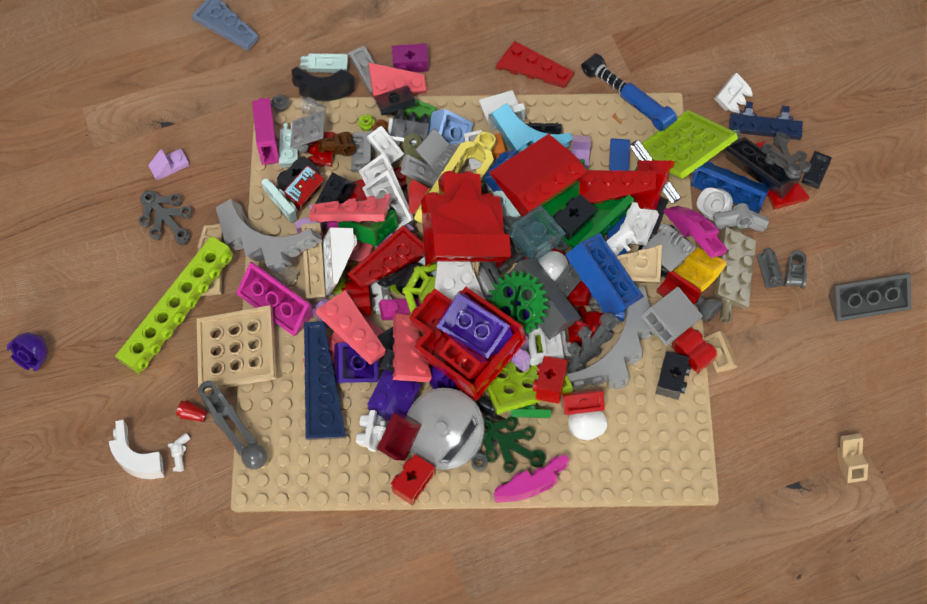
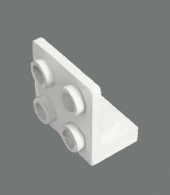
M512 90L479 100L491 131L497 128L489 114L508 103L521 121H525L524 104H518Z

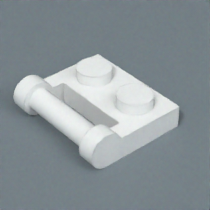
M540 327L537 330L532 328V333L529 334L525 331V336L528 337L530 365H538L543 361L544 356L564 359L561 333L549 340ZM536 335H541L543 353H537Z

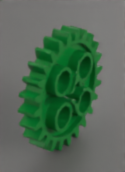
M512 271V277L509 273H505V279L498 277L500 284L493 283L495 290L488 291L492 294V297L486 300L491 301V304L503 313L508 306L511 310L509 317L515 320L517 316L518 320L516 322L522 325L524 334L525 331L528 334L532 333V328L535 330L539 329L537 323H545L542 317H548V314L544 311L545 309H550V306L545 305V302L550 301V298H545L544 296L549 291L542 290L545 284H537L539 278L535 277L532 279V273H528L525 277V271H520L519 276L517 271ZM509 287H512L514 291L512 297H509L507 294ZM529 289L533 295L530 300L526 298V292ZM516 301L521 302V306L516 305ZM526 309L530 313V317L527 320L523 317V312Z

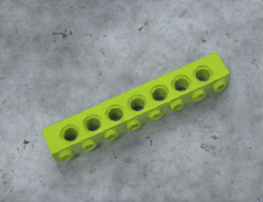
M213 236L207 240L115 355L122 364L137 374H140L142 370L147 368L149 361L160 351L164 342L172 336L175 328L184 321L187 313L196 306L198 299L207 292L213 280L219 277L225 265L230 263L234 254L229 246Z

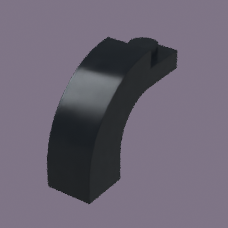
M298 67L291 70L293 84L299 87L300 95L307 99L332 101L343 98L355 91L354 76L343 69L328 77H314Z

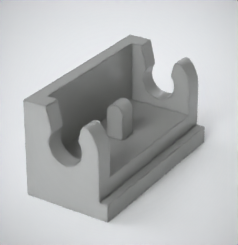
M371 131L353 133V137L356 138H353L352 142L357 149L352 155L351 172H359L360 169L372 161V145L366 139L371 134Z

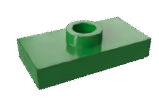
M535 405L525 406V409L511 410L510 416L516 418H550L551 410L537 409Z

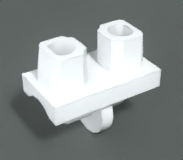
M370 410L368 415L360 416V426L366 428V432L358 433L356 436V443L359 446L367 447L370 451H377L378 441L381 440L386 429V422L383 421V417L376 414V410Z

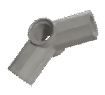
M744 203L734 206L732 210L713 214L714 225L718 230L737 226L741 229L751 228L763 232L767 229L769 223L768 217L749 210L748 205Z

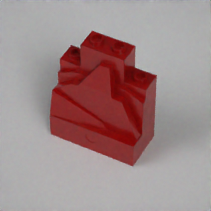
M446 171L442 173L438 179L439 195L436 192H430L421 200L425 267H430L433 262H496V268H500L511 257L509 234L504 233L500 196H494L491 193L481 194L480 174H474L472 171L463 173Z
M468 287L459 291L461 294L468 295L471 300L510 324V329L513 333V336L498 354L489 356L487 359L489 362L477 378L468 379L439 355L446 342L452 336L436 326L452 300L437 289H434L424 297L423 303L412 311L409 318L412 325L425 334L418 338L415 349L428 363L453 380L461 391L477 401L527 341L523 327Z

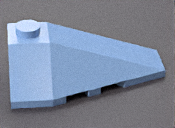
M446 109L433 111L428 135L435 128L449 145L453 143L460 145L464 142L463 133L471 132L473 122Z

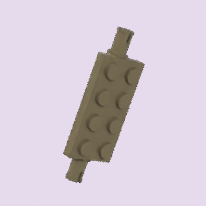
M737 226L721 229L720 241L728 250L725 255L718 256L726 261V266L715 279L714 297L722 301L720 322L723 321V323L732 322L734 307L746 309L749 307L756 240L741 233L742 229Z

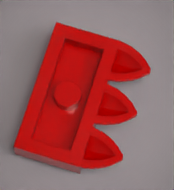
M324 132L323 137L332 138L335 132ZM318 140L310 142L315 145L308 148L307 152L313 156L307 159L315 166L332 167L334 151L320 153L318 150Z

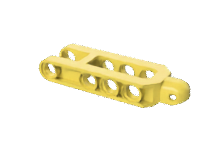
M481 132L474 141L461 143L442 173L446 171L458 173L467 159L474 158L482 162L481 167L477 168L475 173L480 174L482 187L485 182L483 177L493 165L494 158L491 151L496 143L495 136L489 132ZM437 179L430 192H436L439 195ZM421 206L417 210L414 219L416 222L422 224Z

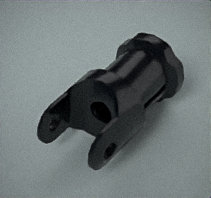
M483 394L475 401L480 410L487 413L488 416L499 421L506 420V418L496 414L491 400L483 397Z

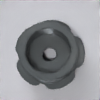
M282 94L274 96L271 100L272 107L279 112L286 110L289 104V99Z

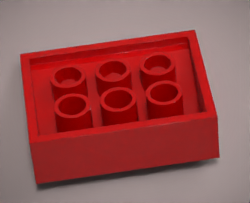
M547 134L490 171L489 174L524 219L582 180L588 171L573 153L550 134Z

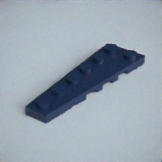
M324 321L304 322L306 440L346 438Z

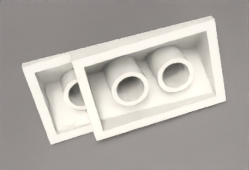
M386 152L382 153L360 169L359 173L365 183L362 189L366 197L384 198V194L391 193L392 200L389 209L396 211L398 228L392 232L393 234L402 225L405 227L408 224L413 226L414 218L409 212L408 203Z

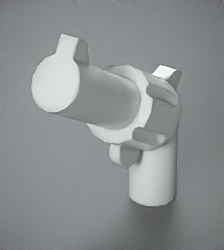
M186 433L174 443L168 444L175 461L173 472L184 470L182 456L186 451V447L182 445L190 440Z

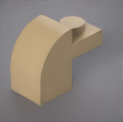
M861 433L841 436L840 447L837 448L838 462L847 483L867 480L868 463L862 454L863 436Z

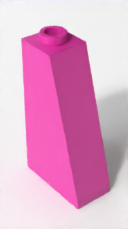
M270 98L253 100L256 144L261 164L279 163V152Z

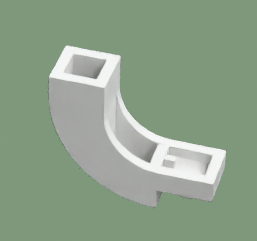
M124 420L115 421L116 428L113 429L114 440L109 441V446L119 465L126 472L138 478L157 479L165 477L161 454L159 452L148 454L133 452L129 446L128 426Z

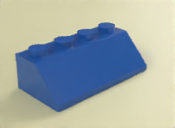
M710 161L705 162L694 170L690 186L702 191L710 187L724 189L731 195L733 204H747L749 210L756 213L760 212L770 190L763 183L752 181L746 176L738 175L729 169L716 166Z
M600 233L581 242L565 254L571 266L579 274L581 281L590 290L592 297L601 306L603 313L609 312L616 316L644 297Z

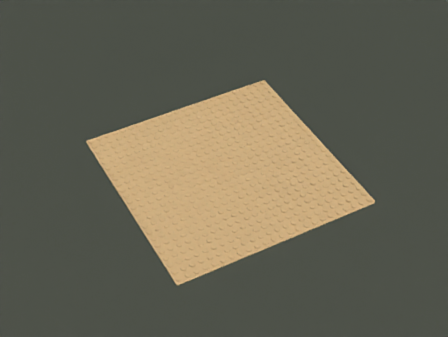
M646 93L663 107H671L677 117L684 113L681 93ZM620 94L515 95L518 104L523 103L525 107V121H522L523 123H529V121L531 123L558 122V124H562L561 134L570 133L572 137L573 135L591 136L588 170H609L611 138L629 139V171H634L639 159L630 148V145L636 140L642 143L659 131L654 127L649 118L622 99ZM494 95L414 96L417 100L437 107V110L446 109L473 122L471 132L482 130V132H489L493 135L500 133L498 129L490 130L479 104L480 99ZM343 97L332 101L288 98L289 104L286 110L279 112L272 107L278 152L280 129H284V123H288V129H291V123L298 118L325 110L324 132H335V134L350 132L353 136L355 132H367L361 130L358 126L360 116L369 114L373 116L375 122L382 119L389 124V119H393L398 111L384 116L381 115L373 97ZM253 125L248 209L249 223L257 232L267 236L286 237L297 234L295 222L302 218H309V205L313 206L316 203L332 172L350 182L362 179L359 172H351L352 155L333 154L332 167L316 166L319 168L320 176L324 178L323 186L300 211H296L297 220L290 223L268 197L262 186V180L268 179L279 190L276 178L289 167H280L279 163L261 164L256 144L255 126ZM502 137L505 151H512L506 143V141L504 140V138ZM572 140L569 141L570 145L566 147L570 152L572 149ZM307 143L309 147L315 145L312 143ZM400 143L398 147L404 153V143ZM372 146L373 161L375 158H377L378 152ZM298 150V159H300L303 156H305L306 158L313 156L309 154L307 151L305 153H301ZM403 158L393 164L392 168L402 167ZM467 159L460 172L472 171L476 173V169H470ZM669 172V182L681 198L672 204L663 191H661V197L668 199L666 208L682 206L692 209L689 175L681 179ZM406 187L402 190V192L409 206L408 193ZM487 191V192H483V193H481V194H482V195H483V194H488V193L493 194L494 192H493V191ZM285 195L288 202L295 204L292 199ZM664 213L660 226L663 223L673 225L679 231ZM414 220L412 226L414 232L424 243L423 225ZM361 221L358 224L370 227L374 222ZM327 229L322 230V232L326 234ZM607 233L603 236L605 241H607ZM555 234L545 235L552 239H555L557 237ZM692 236L686 237L696 247L695 239ZM519 238V240L526 246L527 255L529 253L532 254L524 238ZM535 241L538 248L543 251V254L549 252L552 248ZM628 244L631 250L626 251V254L637 252L639 245ZM373 246L372 252L377 248V246ZM303 254L292 257L293 265L278 273L266 267L265 259L256 262L246 256L245 272L249 263L253 262L309 302L311 307L321 300L306 299ZM685 259L676 268L682 265L685 262ZM517 263L512 264L510 266V269L505 273H509L517 265ZM343 270L340 277L343 280H345V282L347 279L346 271ZM500 273L502 278H505V273ZM660 277L659 284L634 282L637 287L645 286L650 307L663 298L656 291L666 278ZM369 285L372 315L368 317L385 332L393 327V320L382 321L381 314H376L373 310L372 298L378 296V294L372 296ZM389 288V294L392 299H406L404 295H397ZM331 293V294H330L329 296H327V298H325V299L331 300L332 298H334V297L337 296L338 294H337V293H335V294ZM592 295L588 306H582L587 312L593 310L603 312L601 306ZM243 299L242 310L255 308ZM573 306L577 313L581 316L578 309L579 306ZM626 309L624 322L618 321L617 325L609 330L613 333L612 338L599 346L602 349L601 354L584 364L585 368L601 360L618 342L625 327ZM313 316L308 322L319 321ZM700 319L691 328L698 330L704 340L703 320ZM274 322L276 379L239 385L236 412L244 426L257 440V443L267 451V461L260 469H249L243 464L241 456L234 447L231 510L233 512L715 506L719 503L707 367L699 374L692 369L690 370L689 376L684 378V382H687L685 394L681 393L679 400L655 394L666 351L676 353L671 347L673 341L665 346L655 333L654 336L646 340L639 338L643 352L641 360L635 364L625 363L629 375L628 385L621 389H608L607 382H604L598 386L591 384L581 389H573V392L603 390L605 410L600 412L607 419V429L602 435L591 440L576 438L569 431V415L564 414L561 404L545 401L531 405L537 406V409L551 410L550 418L513 417L517 420V426L513 431H509L506 428L497 430V432L503 435L524 430L526 427L533 428L535 435L532 440L520 439L514 442L530 451L537 449L543 451L546 455V460L541 466L542 468L549 465V461L555 456L560 457L565 454L569 459V465L556 475L558 481L555 486L528 499L496 503L493 499L494 490L503 483L505 485L512 481L511 478L518 472L523 473L527 470L533 476V472L538 469L531 466L527 458L509 449L516 467L512 473H506L503 470L504 460L498 443L494 447V450L498 452L496 462H487V467L483 471L474 470L471 466V460L453 469L435 468V475L412 506L393 494L391 488L393 478L397 474L400 475L404 470L402 467L405 461L393 460L378 449L377 451H370L367 447L359 446L356 443L357 434L366 432V428L360 426V416L369 414L367 404L383 372L378 370V382L336 383L346 438L306 440L305 363L303 361L304 327L296 336H293ZM253 324L250 327V331H255L258 328V324ZM332 328L326 329L327 338L335 332ZM568 328L565 330L566 342H568ZM253 342L250 346V349L257 348L259 342ZM571 358L565 359V360H568L567 366H568V363L571 361ZM260 359L253 360L251 367L257 366ZM519 368L516 370L517 372L523 373V371ZM505 373L498 375L499 378H506L508 376ZM416 382L421 384L420 396L433 390L429 382ZM525 383L523 386L525 388H531L533 387V384ZM508 388L504 390V392L511 394L514 392V390ZM486 390L483 393V397L490 399ZM510 411L498 414L506 419L511 417ZM492 418L493 423L499 422V420ZM383 419V421L386 422V426H385V427H387L389 421L386 420V419ZM507 422L509 426H514L513 422ZM235 426V436L244 447L248 446L249 444ZM525 432L526 436H532L530 432ZM483 442L479 450L481 454L486 455L487 452ZM411 451L409 452L406 460L408 458L411 459L414 456ZM488 454L491 459L495 458L494 454ZM533 458L534 462H540L538 458ZM481 461L476 462V465L480 467L483 465V463ZM506 464L508 469L513 468L511 464Z

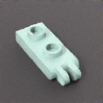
M308 54V56L300 58V68L306 69L307 72L336 73L341 69L347 72L348 54Z
M284 123V129H280V167H290L298 159L297 147L290 148L292 123L291 129H288V123Z
M263 179L262 186L268 197L290 223L297 220L295 205L286 200V196L281 189L278 190L268 179Z

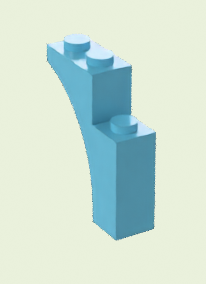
M508 103L489 114V117L512 151L518 150L521 152L528 147V144L532 145L547 135V133L539 132L523 123L515 115ZM570 133L550 134L564 147H568L570 145L569 141L573 139Z

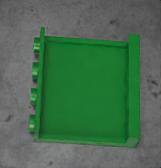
M582 159L580 162L584 166L585 160ZM580 181L544 204L531 215L573 249L581 242L598 233L603 237L627 214L632 202H634V198L628 195L618 200L602 201L603 203L600 204L593 203L592 205L597 208L595 217L570 241L552 227L553 216L558 210H563L567 207L566 204L572 197L576 198L579 195Z

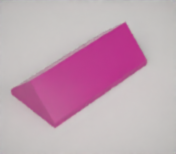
M249 263L236 294L255 308L271 305L273 308V321L293 336H296L304 327V322H308L314 316L311 304L255 263Z

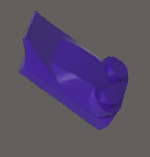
M460 292L452 299L436 326L487 359L491 355L498 354L513 336L510 324L471 300L468 295L461 294Z

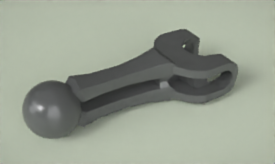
M212 381L203 382L198 387V392L206 409L213 417L214 423L231 441L247 468L256 470L263 467L267 461V451L265 448L259 445L257 440L250 434L239 418L235 408L228 404L215 383ZM206 388H212L214 390V392L208 394L207 396L204 394V390ZM229 418L249 444L248 446L244 447L227 424L226 419Z

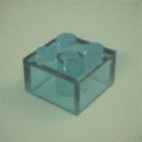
M540 205L512 224L509 237L528 259L536 258L538 260L559 246L566 233Z

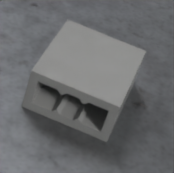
M677 287L650 307L641 317L667 346L699 321L703 315L682 290Z

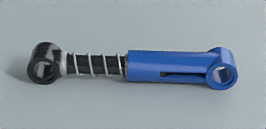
M595 53L581 64L582 71L589 78L594 76L601 78L603 82H607L608 86H613L615 91H619L620 97L649 118L657 130L664 131L677 121V115L671 107H663L634 84H626V81H622L620 76L617 77L614 75V72L609 71L605 60L598 53Z

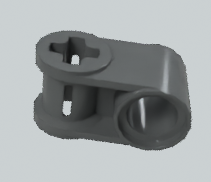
M793 251L786 262L785 287L790 285L800 286L801 289H805L807 258L802 251ZM792 260H797L800 264H795Z

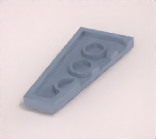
M205 0L192 15V19L247 51L258 40V35L244 21L242 22L234 12H231L223 1Z

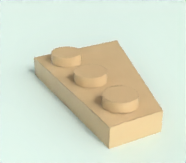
M662 245L616 256L633 282L660 283Z

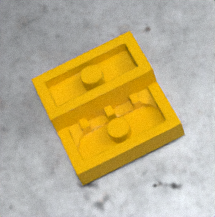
M696 247L685 258V262L676 268L674 272L699 288L702 293L719 276L726 266V261L719 257L711 258L705 250Z

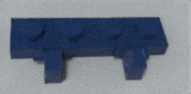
M746 102L744 111H740V114L730 113L729 129L736 133L775 137L777 132L787 134L790 139L801 140L803 121L793 120V116H789L790 106H782L780 110L781 116H776V118L757 116V113H753V102Z

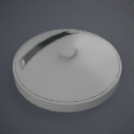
M438 388L428 391L412 404L407 413V416L422 424L410 451L413 455L419 456L436 469H453L466 464L477 454L483 443L485 435L483 414L476 402L461 391L450 388Z

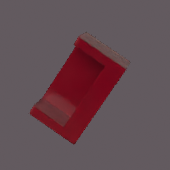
M393 413L377 449L393 460L405 461L422 424L403 413Z

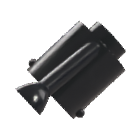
M416 262L407 264V266L391 276L381 278L377 284L384 288L396 285L397 291L405 296L402 293V289L408 283L414 268L424 265ZM419 277L414 288L420 289L424 281L421 277ZM413 294L414 299H417L419 297L418 295Z

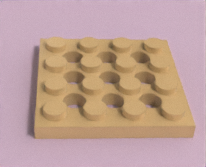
M271 305L197 319L198 387L205 381H212L218 389L276 379L274 322ZM253 324H258V328L255 331H250V327ZM235 327H239V332L232 335L231 331ZM220 330V336L213 338V334ZM253 342H259L257 348L250 349V346ZM235 345H240V349L237 352H232V348ZM221 348V353L214 356L213 352L215 349ZM260 359L257 366L251 367L253 360ZM235 363H241L239 369L232 370V367ZM217 366H222V370L215 374L214 369ZM206 388V389L204 390V392H205V391H211V390H213V389H212V388Z

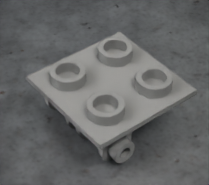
M325 110L293 120L291 149L297 147L299 152L305 153L309 148L307 143L323 138Z
M434 128L418 146L416 151L440 176L459 147V144L453 143L449 145Z
M663 223L659 228L660 231L642 249L662 245L661 265L672 272L696 247L685 239L682 234L680 235L678 231L670 227L669 224Z

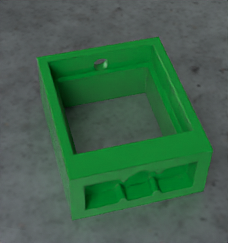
M388 209L385 221L374 222L370 227L358 224L360 222L355 221L338 222L339 228H353V235H356L358 241L377 246L398 228L396 211Z

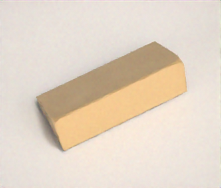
M719 330L704 338V341L712 344L717 351V357L712 362L717 373L738 367L724 332Z

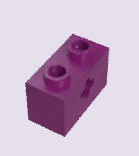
M427 43L392 46L393 68L419 73L429 71Z

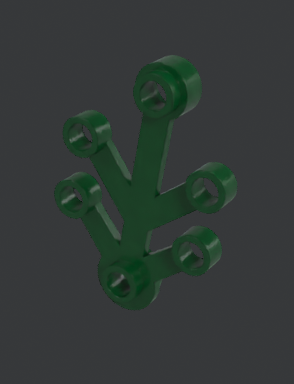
M509 417L504 421L495 423L484 419L487 432H485L483 442L487 452L485 455L487 462L494 463L498 458V452L494 450L492 439L499 443L504 460L503 470L506 473H512L516 467L509 449L527 458L533 467L538 468L544 464L546 455L543 451L538 449L530 451L514 442L520 439L532 440L535 435L533 428L526 427L524 430L502 435L497 430L506 428L509 431H513L517 426L515 418ZM507 422H513L514 426H509ZM525 432H530L532 436H526ZM488 454H494L495 458L491 459ZM533 458H538L540 462H534ZM506 464H511L513 468L508 469Z

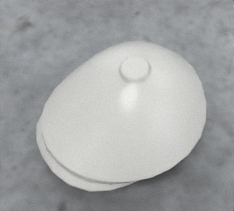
M706 188L697 199L698 210L710 220H713V214L732 210V197L724 189Z
M556 251L547 252L538 259L540 265L554 282L568 266L567 258L562 253Z
M600 411L571 414L568 419V428L576 438L591 440L606 431L607 419Z

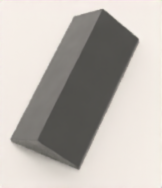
M536 258L520 260L509 272L511 277L512 271H517L518 276L520 271H525V277L528 273H532V279L535 277L539 278L537 284H545L542 290L549 291L544 296L545 298H550V301L545 302V305L550 306V309H545L544 311L548 314V317H542L545 323H537V325L549 340L581 320V316ZM530 289L526 292L528 300L533 296Z
M911 273L834 284L828 297L836 321L911 310Z

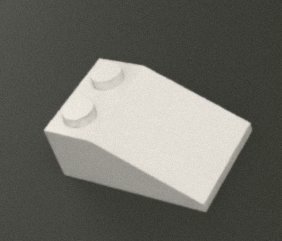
M330 228L322 241L325 293L327 296L331 294L337 285L352 250L356 246L357 238L356 235H353V228Z

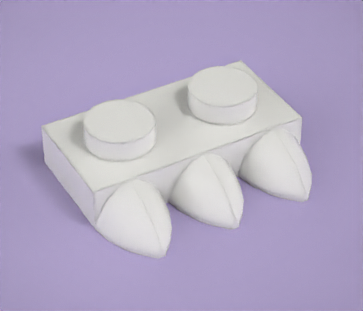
M735 73L719 91L714 100L725 111L729 110L739 113L740 110L737 103L746 105L744 95L751 97L753 95L750 86Z

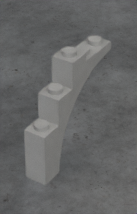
M232 199L216 207L225 244L236 251L244 248L245 255L256 262L265 259L266 267L277 273L293 265L292 257H296L301 252L313 248L316 244L322 242L321 234L311 228L302 233L286 237L260 234L247 220L242 206Z
M645 286L638 287L644 297L626 308L625 327L612 350L588 368L567 374L573 389H581L591 384L598 386L604 382H607L608 389H621L628 385L629 375L625 363L635 364L640 361L643 352L639 338L646 340L654 336L655 333L641 317L650 308Z

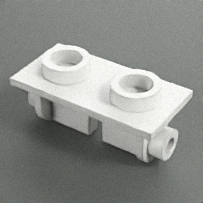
M378 281L370 284L372 296L378 294V296L372 298V304L376 314H380L378 304L380 300H392L389 294L390 286L384 288L378 285Z

